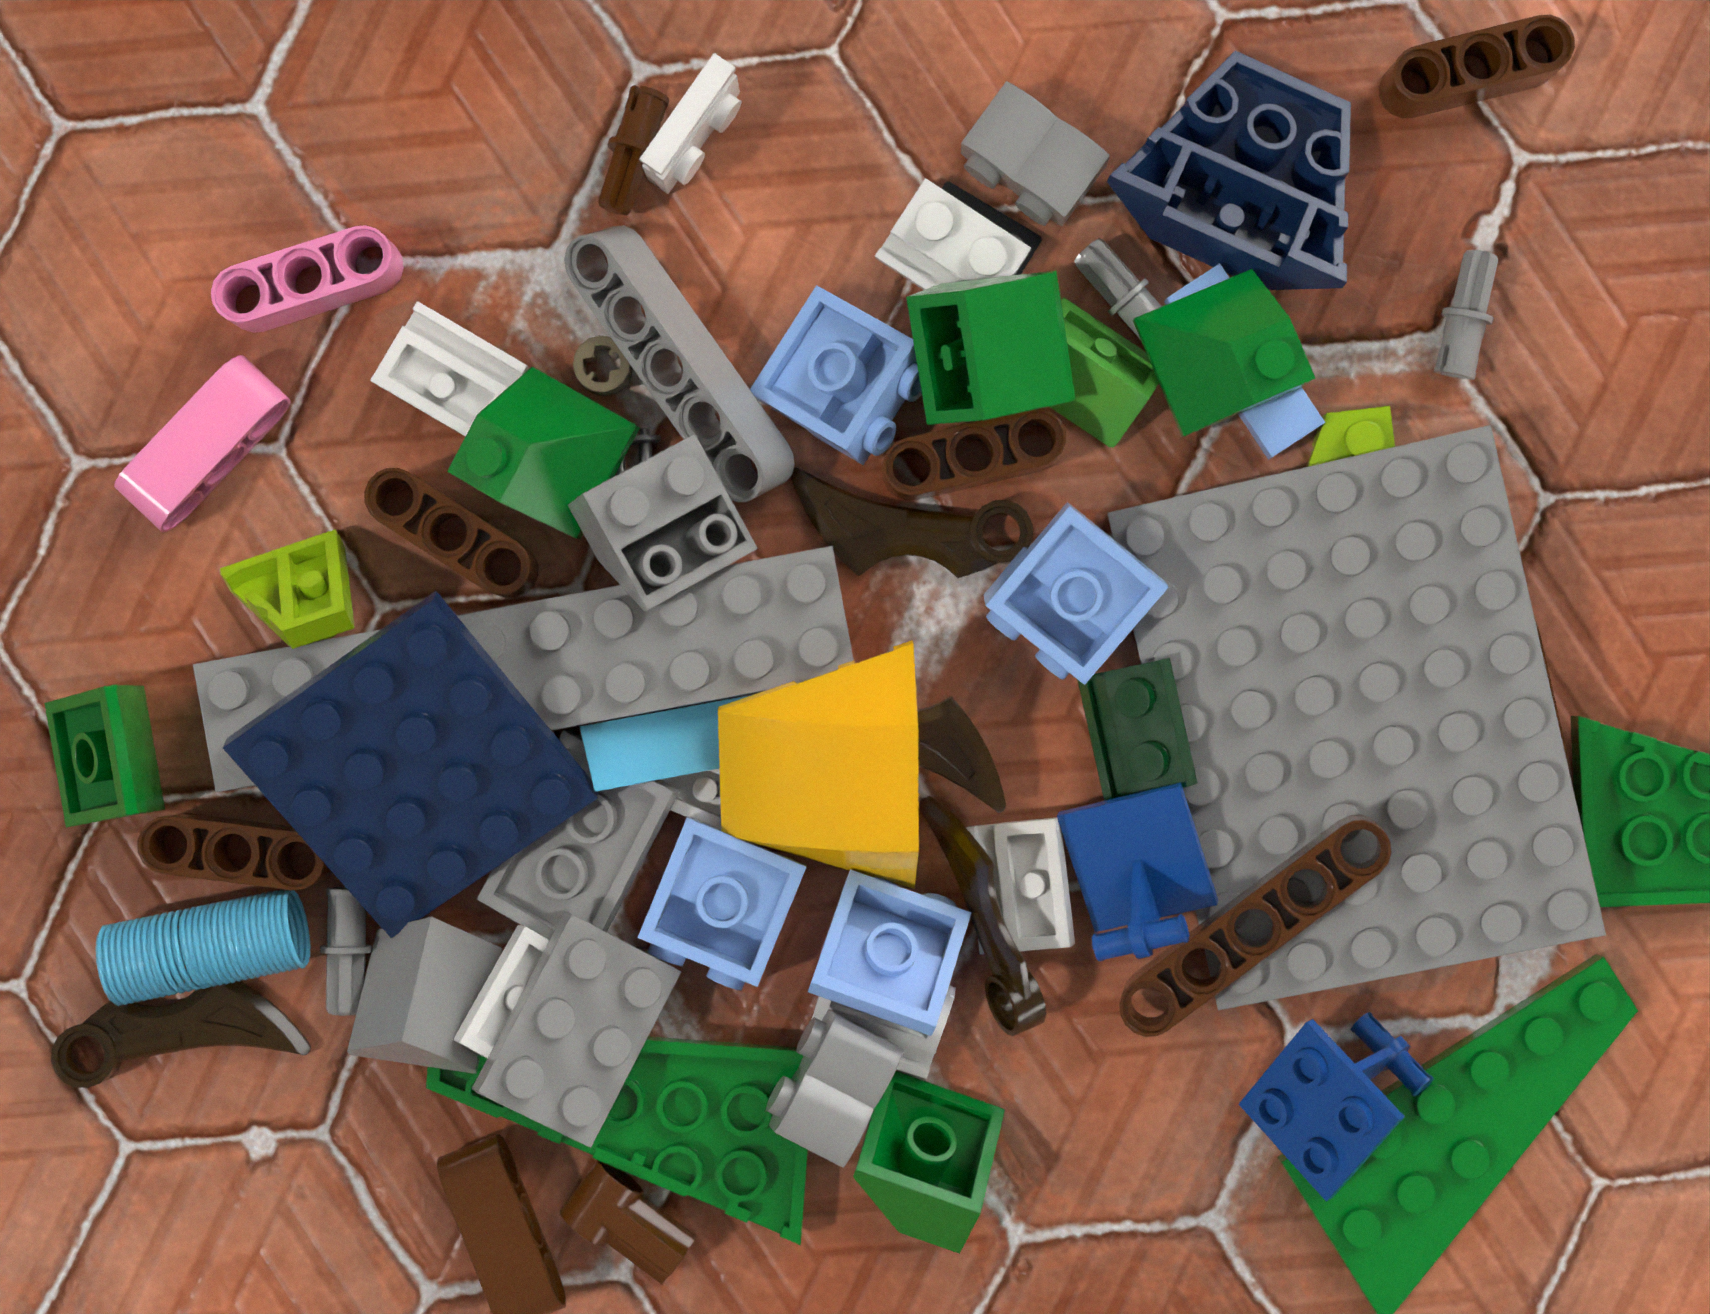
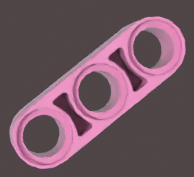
M366 225L354 226L226 268L219 273L213 282L211 289L212 303L220 315L239 328L253 333L264 332L389 291L401 279L404 269L403 258L397 247L376 228ZM377 246L382 248L383 259L377 270L370 274L357 273L356 260L358 255L368 247ZM309 266H319L322 274L320 284L310 293L299 294L296 290V280L299 273ZM258 285L260 288L258 305L248 313L239 314L236 309L238 294L247 286Z
M244 355L236 356L225 363L119 474L114 487L162 533L167 532L188 517L275 426L289 408L291 401Z

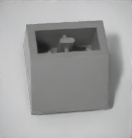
M695 434L592 488L568 504L598 561L644 611L649 610L758 549Z

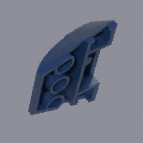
M1234 51L1186 99L1184 105L1161 128L1158 127L1147 138L1145 144L1125 164L1122 163L1107 180L1109 186L1150 239L1209 266L1215 267L1220 263L1229 275L1236 276L1253 269L1268 290L1343 288L1347 283V264L1343 263L1344 233L1348 229V212L1344 211L1345 178L1349 173L1351 102L1238 51Z

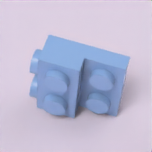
M817 285L750 388L758 401L804 427L814 437L862 465L865 464L870 454L879 456L892 443L896 433V424L892 420L904 401L914 402L922 395L913 339Z
M1067 502L1028 549L1026 547L1021 549L983 596L985 606L990 609L986 618L994 627L1014 641L1022 634L1040 649L1035 654V657L1050 672L1062 680L1070 673L1085 685L1169 586L1161 577Z
M688 816L638 938L651 943L647 952L658 959L677 966H683L686 958L710 967L707 977L719 984L742 991L745 982L758 987L807 865L755 843L735 838L722 832L721 829Z
M850 869L808 992L932 1036L938 1023L972 912L958 908L952 900L945 896L934 893L921 895L899 887L888 880L871 877Z

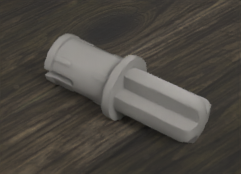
M1099 238L1091 242L1077 255L1074 260L1075 265L1111 305L1112 308L1107 312L1111 316L1117 312L1139 337L1133 319L1162 306L1145 288L1149 281L1144 278L1140 282L1110 246Z
M1467 250L1464 253L1452 307L1442 309L1441 315L1446 317L1441 348L1433 372L1453 378L1475 379L1479 360L1478 356L1486 325L1493 324L1494 319L1493 316L1486 314L1498 264L1497 255L1481 250Z
M346 887L327 888V945L320 946V953L326 954L325 1008L332 1015H356L365 981V955L372 952V945L366 944V910Z

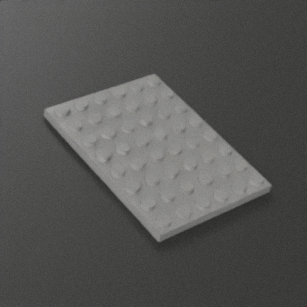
M1491 425L1108 512L1113 539L1161 577L1169 586L1133 630L1141 664L1166 658L1171 660L1198 782L1183 788L1219 900L1216 906L1196 910L1199 925L1337 821L1349 815H1364L1372 818L1384 829L1391 842V856L1388 865L1380 874L1215 995L1218 1010L1606 935ZM1364 829L1349 832L1342 840L1340 846L1341 855L1347 861L1353 863H1364L1370 860L1377 849L1375 835ZM1304 869L1292 875L1289 879L1287 890L1295 900L1311 902L1323 893L1325 881L1323 876L1317 871ZM1248 909L1237 917L1234 927L1237 933L1244 939L1258 941L1270 933L1273 922L1264 911ZM1204 948L1210 977H1212L1219 970L1221 963L1216 954Z

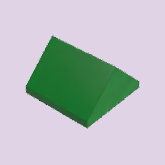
M103 686L44 703L66 827L165 810L144 686Z

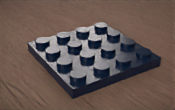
M437 591L230 735L223 746L225 752L390 938L399 934L408 922L421 919L598 799V791H594L591 778Z

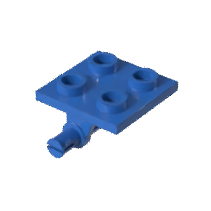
M1181 782L1058 812V822L1094 931L1099 932L1128 925L1127 928L1093 934L1092 946L1099 962L1133 953L1138 959L1146 958L1153 955V949L1183 942L1188 943L1189 930L1187 922L1180 913L1212 907L1218 904L1219 900ZM1180 914L1176 917L1160 920L1162 917Z
M1371 1012L1359 1018L1350 1030L1374 1054L1354 1063L1329 1035L1311 1019L1302 1026L1239 1103V1106L1326 1202L1339 1192L1405 1117L1377 1088L1371 1079L1382 1071L1384 1072L1389 1069L1414 1097L1424 1091L1434 1080L1432 1075L1430 1076L1408 1053L1411 1046L1401 1036L1395 1039L1376 1020Z

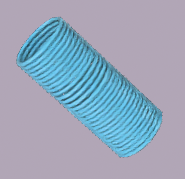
M280 889L279 891H269L267 893L255 894L254 896L230 899L229 901L214 902L210 905L195 906L191 909L186 908L183 911L180 909L176 912L171 911L168 914L165 912L161 915L156 914L109 925L106 924L101 927L97 935L95 950L96 964L103 990L111 1002L120 1006L142 1000L175 995L178 992L181 994L186 991L190 992L193 989L196 991L201 988L220 986L224 983L228 984L249 978L265 977L268 974L284 973L287 970L290 972L293 969H303L309 962L311 945L307 917L298 894L294 890Z

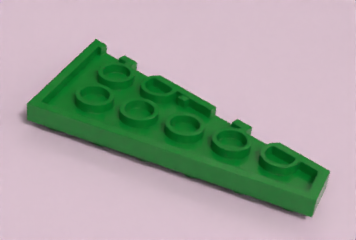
M1570 716L1574 795L1600 907L1710 903V754L1673 745L1636 732H1629L1601 724L1598 721L1585 717Z
M1595 954L1422 1064L1421 1067L1430 1076L1432 1075L1434 1080L1419 1095L1414 1097L1400 1080L1381 1090L1405 1117L1332 1199L1326 1202L1283 1153L1277 1157L1376 1314H1394L1638 1012V1009L1603 956Z
M648 1036L591 1148L474 1091L472 1087L487 1060L483 1056H480L477 1074L434 1067L427 1068L426 1088L493 1117L498 1118L501 1116L538 1132L537 1135L558 1144L563 1142L593 1155L592 1158L681 1196L689 1195L724 1210L725 1214L746 1223L751 1221L779 1233L780 1237L801 1245L808 1149L775 1133L769 1126L773 1114L766 1111L771 1093L781 1077L786 1076L792 1079L799 1068L803 1055L796 1052L797 1047Z

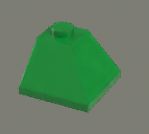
M1253 269L1133 319V323L1182 438L1297 390L1316 379L1291 318Z
M531 367L477 414L447 472L498 502L574 538L581 539L583 532L568 504L583 493L615 476L640 427L539 369Z
M895 1071L869 1120L853 1178L899 1233L960 1254L981 1214L1005 1109Z

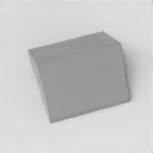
M433 917L408 922L400 933L393 938H390L382 928L377 929L347 1050L348 1054L477 1074L481 1055L453 1039L497 963L503 949Z

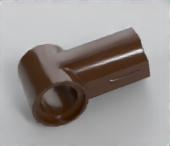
M597 1160L560 1210L561 1217L575 1232L586 1240L602 1247L608 1244L660 1284H663L682 1261L688 1249L695 1241L696 1235L643 1196L644 1191L641 1186L626 1172Z

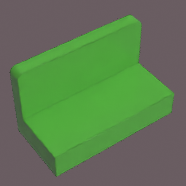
M1063 297L1061 304L1075 399L1048 407L1108 447H1115L1159 384L1158 379L1144 350Z

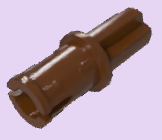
M633 85L630 87L625 111L617 134L609 138L607 144L608 148L613 151V155L598 202L601 208L609 212L628 215L633 209L644 174L642 167L644 163L640 161V157L657 135L669 104V98L662 92L646 86H640L639 88Z

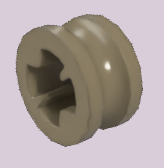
M599 335L588 338L579 346L574 354L573 368L577 379L586 390L595 395L607 397L617 394L627 386L632 378V366L609 336ZM610 350L608 354L612 360L619 357L621 362L620 369L610 371L609 381L604 383L596 382L598 377L594 372L587 375V363L597 361L598 351Z

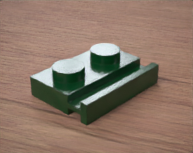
M1170 658L1096 673L1085 685L1078 680L1104 801L1180 782L1183 788L1198 783Z

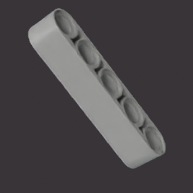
M613 226L581 235L572 240L566 249L564 258L565 269L571 282L681 437L686 439L694 434L696 435L730 499L736 502H748L787 482L793 473L795 465L794 455L788 442L641 236L634 229L627 226ZM604 253H605V255H606V257H607L608 264H607V262H606V260H605ZM641 305L645 311V317L641 311ZM677 356L680 358L682 362L683 370L681 369L678 363ZM714 408L717 410L720 416V421L717 419L714 413ZM750 459L755 463L758 474L754 471Z

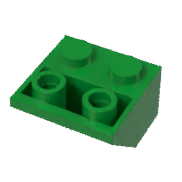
M1057 270L941 283L906 297L927 425L988 420L1062 404L1075 399Z

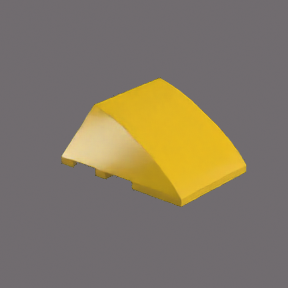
M913 640L893 646V651L858 663H855V660L838 665V670L800 683L792 681L719 706L721 831L744 841L849 871L851 869L871 877L885 879L892 883L915 889L919 855L918 712Z

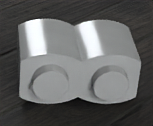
M1008 81L1005 82L961 142V154L967 159V162L964 164L965 170L980 183L991 189H994L1000 183L1019 196L1015 202L1018 209L1030 219L1043 226L1049 220H1052L1063 227L1104 171L1110 155L1097 143L1078 129L1056 117L1039 101Z
M829 1009L822 1021L814 1017L808 1023L796 1049L797 1053L803 1055L799 1068L792 1079L786 1076L781 1077L771 1093L766 1111L773 1114L769 1126L775 1133L844 1168L855 1151L875 1106L887 1089L904 1050L893 1042Z

